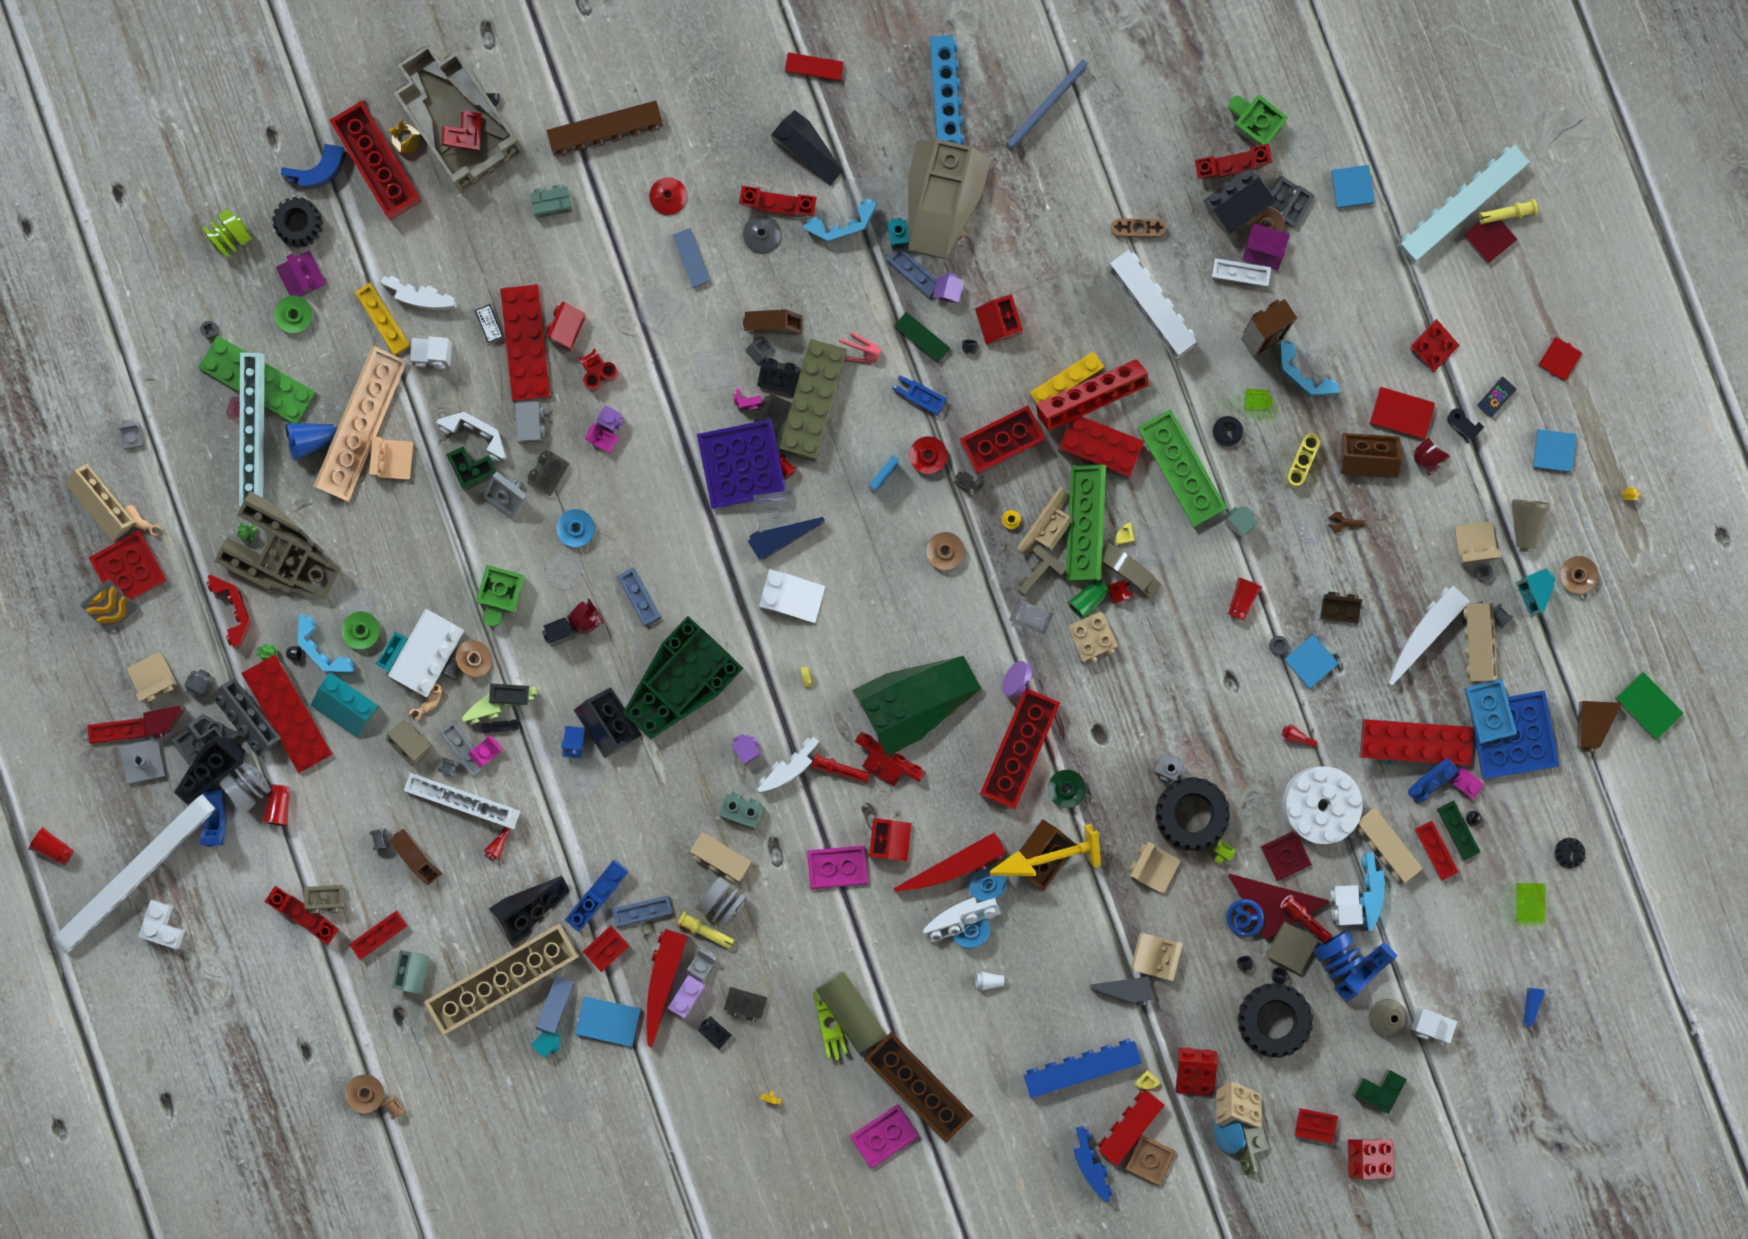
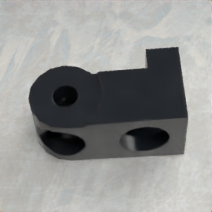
M1458 408L1453 409L1447 416L1448 424L1468 443L1484 428L1480 422L1474 425L1466 418L1464 411Z

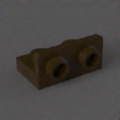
M1328 592V594H1324L1322 597L1320 619L1358 624L1363 599H1358V595L1347 594V597L1339 596L1338 592Z

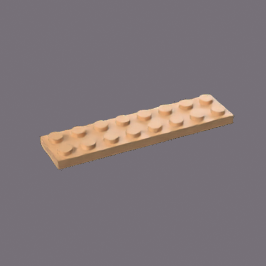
M376 346L371 347L313 487L349 502L372 447V438L377 435L407 361Z

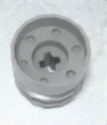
M243 761L241 766L245 772L237 767L235 769L236 774L239 776L237 779L228 774L219 783L229 797L243 811L248 812L256 805L252 796L255 794L263 799L264 795L260 789L268 794L271 788L264 776L255 767Z
M719 877L702 898L696 909L705 916L714 911L715 915L712 921L715 923L721 916L723 919L718 926L723 928L738 914L746 896L742 893L736 900L734 897L739 890L735 889L732 893L728 894L727 890L730 884Z

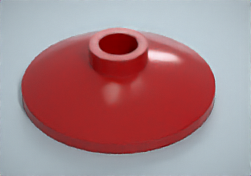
M662 178L651 187L649 193L650 203L660 214H676L686 204V188L675 178ZM670 192L671 197L666 198L664 194Z
M932 436L921 437L910 448V462L918 472L934 474L940 471L946 464L947 449L938 438ZM930 453L932 458L926 459L925 454Z

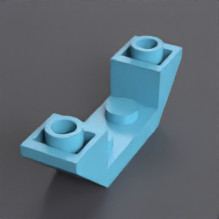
M871 199L860 202L861 206H858L857 209L861 222H858V219L847 223V227L840 228L839 225L830 228L829 233H827L823 219L818 220L817 217L806 220L807 224L803 225L805 230L827 241H832L865 230L878 204L877 201L872 202Z
M1282 340L1279 344L1280 372L1308 397L1336 396L1340 392L1338 383L1333 379L1325 378L1315 388L1312 380L1308 377H1302L1299 374L1300 370L1296 366L1288 364L1297 354L1295 345L1290 341Z
M300 614L298 620V644L326 673H354L356 671L353 668L355 663L348 656L344 658L340 655L330 665L331 660L324 653L320 655L316 651L318 646L311 639L306 640L317 630L314 626L316 622L310 615Z

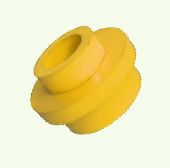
M1626 487L1625 491H1621V495H1623L1624 500H1639L1641 492L1637 491L1635 487Z
M1008 510L1002 516V524L1007 529H1015L1021 522L1019 513L1014 510ZM1009 516L1015 518L1013 523L1008 522Z

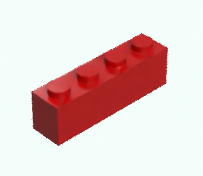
M1146 1089L1144 1092L1139 1091L1134 1098L1136 1101L1132 1107L1128 1106L1121 1114L1124 1116L1120 1122L1116 1121L1109 1129L1111 1134L1107 1138L1104 1136L1098 1143V1151L1116 1166L1165 1106Z

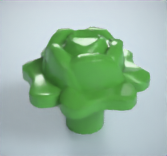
M241 522L238 526L237 535L241 541L252 544L255 541L254 533L257 531V527L255 525L249 527V525Z
M263 644L262 647H257L256 655L260 656L262 661L274 654L278 657L279 651L275 650L272 644Z

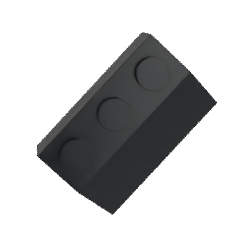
M1250 168L1203 200L1210 216L1228 234H1231L1276 202L1260 177Z
M611 687L585 700L574 709V712L604 758L618 752L642 736L636 725L623 714L625 708Z

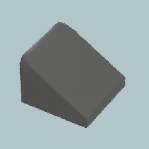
M764 336L751 343L746 349L747 354L756 364L762 362L763 359L775 351Z

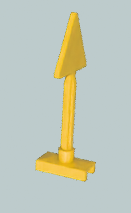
M1092 824L1084 825L1085 842L1078 843L1076 846L1031 859H1025L1021 852L1017 851L990 871V876H1036V871L1032 866L1076 854H1086L1087 860L1093 867L1101 866L1098 831L1093 832Z

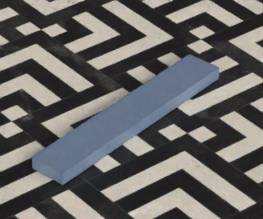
M1082 59L1007 141L1006 147L1013 150L1087 69L1086 61Z

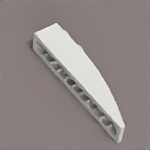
M1454 586L1449 589L1445 587L1439 594L1441 598L1436 603L1432 601L1426 608L1428 612L1412 631L1394 664L1387 683L1389 687L1402 676L1465 608L1466 604L1470 602Z
M412 773L409 774L404 788L405 792L512 829L515 828L520 811Z

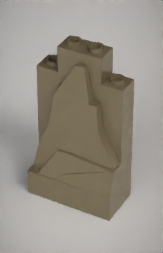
M428 44L427 46L420 47L412 56L403 58L400 64L397 65L408 81V84L401 85L393 94L460 194L524 153L517 138L457 51L448 54L443 61H440ZM463 110L482 113L480 150L477 152L441 146L442 127L460 128L461 112Z

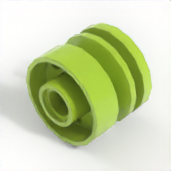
M226 208L218 214L221 224L217 225L213 220H210L209 222L214 229L211 231L206 225L202 229L216 251L228 259L231 255L226 248L230 247L235 253L237 252L233 244L235 241L244 246L252 240V237L246 231L248 228L238 215H233Z

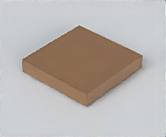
M1141 1135L1124 1169L1160 1186L1176 1151Z

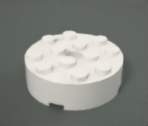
M1314 766L1300 771L1288 782L1282 799L1283 817L1291 831L1306 841L1318 844H1331L1346 838L1356 828L1362 814V796L1357 784L1345 772L1332 767ZM1321 799L1325 801L1323 810L1318 808V802Z

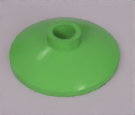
M292 295L279 301L275 308L274 317L277 325L287 333H300L310 325L313 312L310 304L304 298ZM294 312L298 313V317L296 319H292L291 317L292 313Z
M358 611L350 614L344 620L341 633L347 645L354 649L363 650L376 643L380 635V626L373 615ZM360 628L365 629V633L362 635L358 633Z

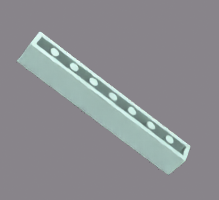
M1515 145L1511 149L1506 147L1500 153L1501 157L1497 161L1492 159L1485 166L1487 169L1483 173L1477 172L1471 178L1473 181L1469 185L1466 183L1457 190L1459 194L1454 198L1452 196L1447 198L1443 202L1445 205L1440 210L1436 208L1428 215L1430 217L1428 221L1424 222L1422 220L1414 227L1416 231L1413 234L1408 232L1400 239L1402 243L1399 248L1413 264L1529 164L1530 161Z
M240 353L239 507L242 506L250 491L263 498L265 354Z

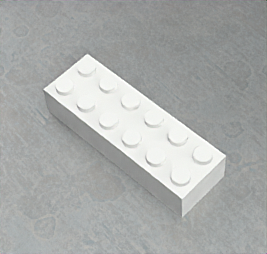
M1128 250L1110 263L1108 271L1173 359L1177 361L1195 347L1197 336L1192 329L1188 330L1186 328L1184 318L1180 314L1175 313L1172 302L1168 298L1165 299L1163 297L1161 287L1151 281L1150 278L1152 276L1146 268L1142 269L1139 265L1140 260L1134 252L1131 254Z

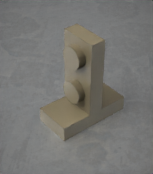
M1038 545L1035 546L1032 553L1042 563L1037 562L1031 569L1032 575L1029 578L1025 576L1018 584L1020 586L1018 591L1023 596L1048 568L1052 569L1060 577L1066 571L1060 563Z

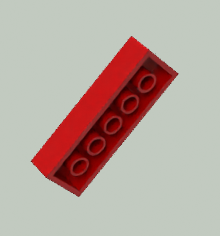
M362 101L329 120L389 221L422 202Z
M1026 688L1022 693L979 795L1013 810L1016 809L1061 702Z

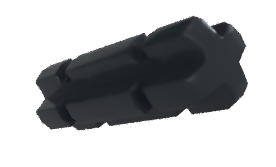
M514 719L509 722L505 720L492 722V724L489 722L482 723V733H491V731L503 732L509 731V729L518 730L519 721Z

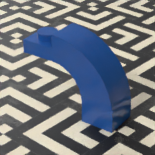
M325 144L321 161L317 166L309 170L282 167L280 175L286 182L296 183L298 181V186L301 189L319 188L332 181L340 172L346 150L342 146Z
M224 789L207 790L203 795L216 810L204 821L200 845L207 847L224 845L226 837Z
M1383 942L1364 957L1365 959L1334 988L1335 991L1348 1003L1360 993L1375 975L1395 960L1398 955Z

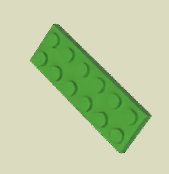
M217 335L198 368L240 392V353L247 352ZM264 362V407L292 423H299L315 397L316 392Z
M1171 409L1137 427L1193 528L1227 509Z
M1105 465L1071 466L1069 516L1073 518V521L1068 526L1066 581L1101 580L1106 482Z

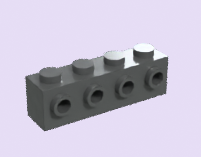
M235 678L221 685L213 694L212 698L215 700V703L222 709L228 720L232 722L239 734L258 757L271 750L281 739Z

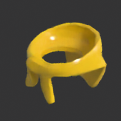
M402 119L399 121L398 127L389 129V132L393 134L391 142L400 153H412L420 146V132L410 124L403 125ZM404 130L410 131L412 135L406 141L400 143L398 141L400 132Z

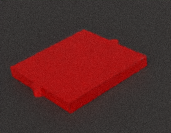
M1555 337L1538 365L1549 371L1550 375L1554 374L1563 381H1566L1582 352L1571 346V343H1566Z

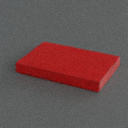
M1380 386L1369 424L1425 440L1435 402Z

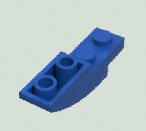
M614 859L566 917L565 921L580 932L612 895L629 871Z
M1084 1126L1076 1127L1080 1147L1073 1148L1079 1168L1094 1191L1104 1201L1109 1202L1112 1191L1110 1184L1106 1185L1105 1177H1108L1105 1165L1102 1166L1100 1162L1093 1163L1092 1161L1096 1160L1093 1148L1089 1149L1088 1141H1091L1089 1130H1085Z

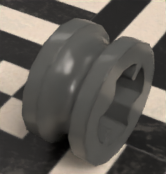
M205 321L202 323L200 331L203 336L212 339L218 335L219 327L213 321ZM212 325L214 331L213 333L209 332L210 334L208 335L205 328Z
M1480 564L1475 569V576L1480 581H1487L1492 577L1493 570L1488 564ZM1487 568L1488 577L1486 575L1484 578L1481 577L1479 569Z

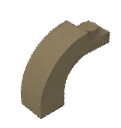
M1108 542L1102 548V564L1125 578L1144 596L1151 599L1161 586V583L1155 576L1117 547Z

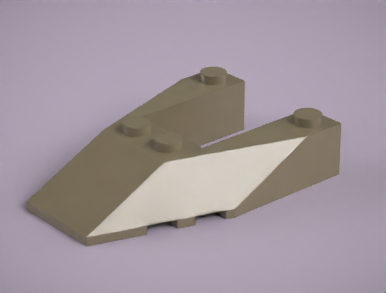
M250 491L237 516L271 533L261 555L227 538L214 562L267 589L276 588L281 589L282 592L289 593L291 591L302 593L304 596L326 599L342 567L273 504Z

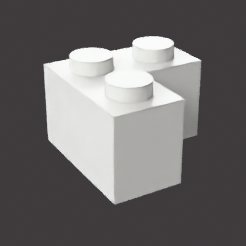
M429 336V339L412 338L410 361L412 364H415V367L425 368L426 365H434L436 369H445V366L450 367L452 343L448 338Z
M1358 885L1334 886L1333 890L1330 891V902H1334V910H1331V921H1335V925L1363 924L1362 904L1359 905Z
M150 900L138 937L173 949H179L185 930L167 925L173 906L156 900Z
M1418 1008L1411 1030L1415 1032L1414 1035L1423 1039L1431 1037L1434 1038V1043L1444 1046L1445 1042H1451L1457 1021L1429 1010Z

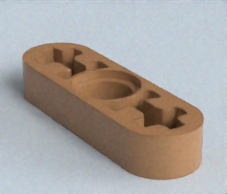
M1119 218L1115 219L1111 224V233L1116 237L1159 238L1166 231V224L1161 219ZM1118 223H1121L1122 227H1127V223H1131L1130 233H1127L1128 229H1122L1119 233L1114 227ZM1136 223L1142 224L1144 227L1143 232L1136 233L1133 230V225ZM1146 223H1150L1149 227H1155V224H1159V227L1163 229L1159 233H1156L1155 229H1149V233H1146Z

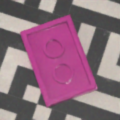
M865 845L807 850L810 889L868 884Z
M896 1104L850 1135V1138L871 1169L919 1137L899 1104Z

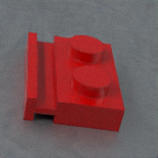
M610 925L582 952L600 972H603L630 945Z
M1299 1108L1294 1136L1333 1144L1338 1116Z

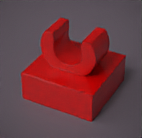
M1125 580L1108 585L1113 604L1127 600L1133 595V592L1128 593L1127 586L1131 585L1129 582L1125 583Z

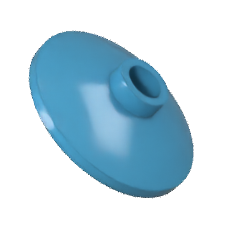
M572 509L561 515L556 529L558 537L564 544L570 547H581L592 539L595 532V524L587 512L580 509ZM579 526V532H574L573 527Z
M987 867L978 873L976 872L971 878L969 889L976 900L983 902L993 898L997 899L1004 893L1007 886L1006 876H990V871L995 867Z
M983 919L974 924L964 925L966 932L953 936L956 944L962 948L972 949L979 947L986 942L990 935V924L987 919Z

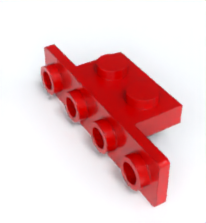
M860 732L855 739V743L870 751L862 767L895 787L903 772L918 782L924 777L926 772L919 765L906 760L903 755L894 753L887 757L880 743L874 740L871 735Z

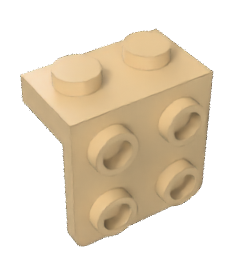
M1098 612L1068 627L1069 633L1079 652L1081 663L1091 664L1098 660L1097 656L1102 654L1105 657L1115 653L1114 649L1118 647L1102 612Z
M158 652L127 669L138 692L136 696L139 702L150 703L157 699L156 696L162 693L163 695L168 694L174 690V687L178 686L162 653Z
M1149 841L1146 844L1142 843L1137 852L1140 855L1137 862L1133 860L1128 870L1131 872L1129 876L1163 893L1169 885L1180 860Z
M1140 933L1131 969L1136 972L1174 981L1183 943Z
M1232 1081L1216 1090L1217 1125L1223 1127L1237 1120L1254 1128L1262 1126L1260 1093Z

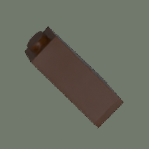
M787 309L747 311L743 318L744 331L753 334L799 335L802 334L803 316Z
M1579 702L1577 748H1583V752H1594V749L1601 747L1621 707V703Z
M404 829L395 833L393 838L389 840L410 870L427 886L442 874L419 844Z

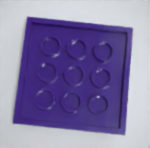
M772 419L697 434L712 509L787 494Z

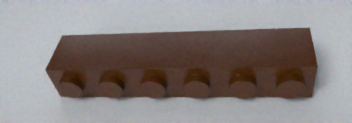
M655 100L546 131L553 155L561 157L569 154V151H584L591 145L598 147L604 145L606 141H621L624 139L623 137L629 135L636 137L641 135L643 131L649 130V132L659 130L663 123L657 101Z

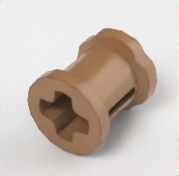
M395 1094L381 1104L390 1113L392 1120L406 1110L396 1100Z

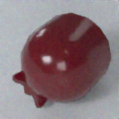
M1429 437L1417 446L1414 451L1415 463L1420 469L1426 471L1428 476H1431L1440 468L1439 463H1445L1450 458L1448 453L1435 447Z
M589 598L587 599V604L582 601L566 616L572 628L579 634H589L600 623H604V620L600 617L599 612Z

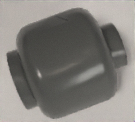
M202 669L199 672L191 671L185 682L186 692L197 698L205 697L213 684V680L209 678L210 673Z

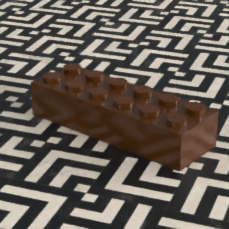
M1277 299L1268 305L1269 307L1266 311L1263 312L1261 309L1253 314L1250 319L1251 321L1248 322L1249 324L1245 331H1243L1244 334L1241 340L1253 358L1284 339L1297 320L1295 313L1285 299L1282 301Z
M892 1031L864 1058L946 1143L974 1116Z

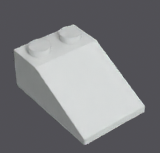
M769 569L759 608L815 623L825 586Z

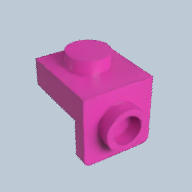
M739 388L736 389V394H733L735 406L739 405L740 410L754 411L758 410L759 406H762L760 396L742 399Z
M593 423L592 427L589 428L585 437L592 445L609 454L620 438L596 423Z
M1459 767L1458 770L1460 772L1451 778L1449 783L1473 800L1484 784L1471 772Z

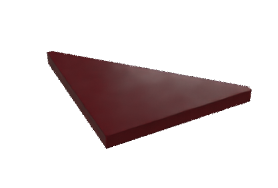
M1233 874L1227 875L1241 899L1252 900L1261 907L1264 914V923L1260 932L1265 940L1278 933L1284 921L1290 925L1297 922L1292 919V915L1289 912L1280 908L1282 901L1287 896L1293 895L1296 902L1306 907L1308 914L1330 903L1327 899ZM1245 905L1250 915L1257 914L1253 907Z

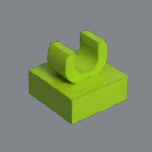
M1219 839L1214 848V851L1217 852L1214 861L1220 865L1224 858L1230 861L1236 849Z

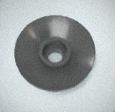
M756 216L746 223L743 230V239L747 247L752 251L767 253L775 249L779 244L781 230L778 223L771 217ZM764 230L765 235L759 236L758 232Z

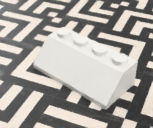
M425 608L388 676L428 697L465 630Z

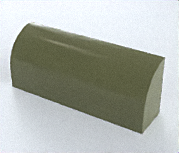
M839 971L815 989L858 1053L865 1051L887 1036L844 971Z

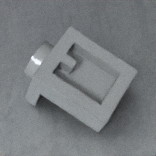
M129 419L117 425L121 433L124 450L143 446L141 428L138 422Z
M700 948L686 973L702 983L717 958L711 951Z

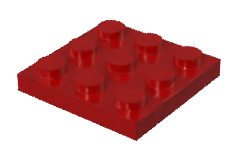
M140 530L89 557L102 584L109 579L122 589L123 594L131 600L168 581Z

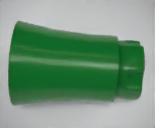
M1094 580L1093 583H1090L1075 597L1067 601V604L1083 620L1090 616L1092 611L1110 591L1101 580Z

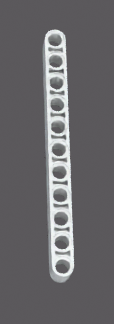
M204 795L194 800L57 933L53 941L66 954L70 952L212 815L216 808Z

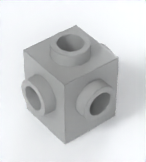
M1162 754L1153 772L1159 774V779L1170 783V781L1175 782L1176 779H1181L1185 771L1182 768L1184 763L1180 762L1181 758L1173 754L1170 757ZM1168 765L1173 767L1172 772L1168 771Z

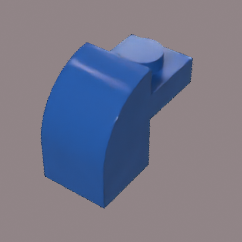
M565 726L564 741L561 743V749H563L562 757L582 758L586 735L585 728Z

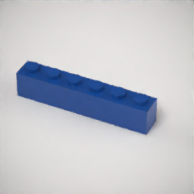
M1130 1038L1119 1041V1045L1112 1047L1111 1044L1100 1047L1101 1051L1093 1053V1050L1083 1052L1082 1057L1077 1059L1074 1056L1063 1059L1064 1063L1056 1064L1055 1061L1045 1064V1068L1038 1070L1037 1067L1026 1070L1027 1074L1023 1075L1030 1098L1142 1064L1135 1041H1130Z

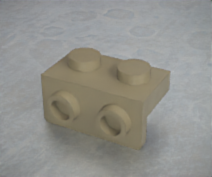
M343 885L304 887L305 911L309 910V914L321 913L320 910H328V913L340 912V909H344Z

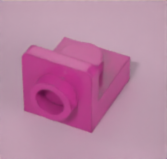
M489 735L481 744L472 749L468 755L479 768H482L502 751V748Z

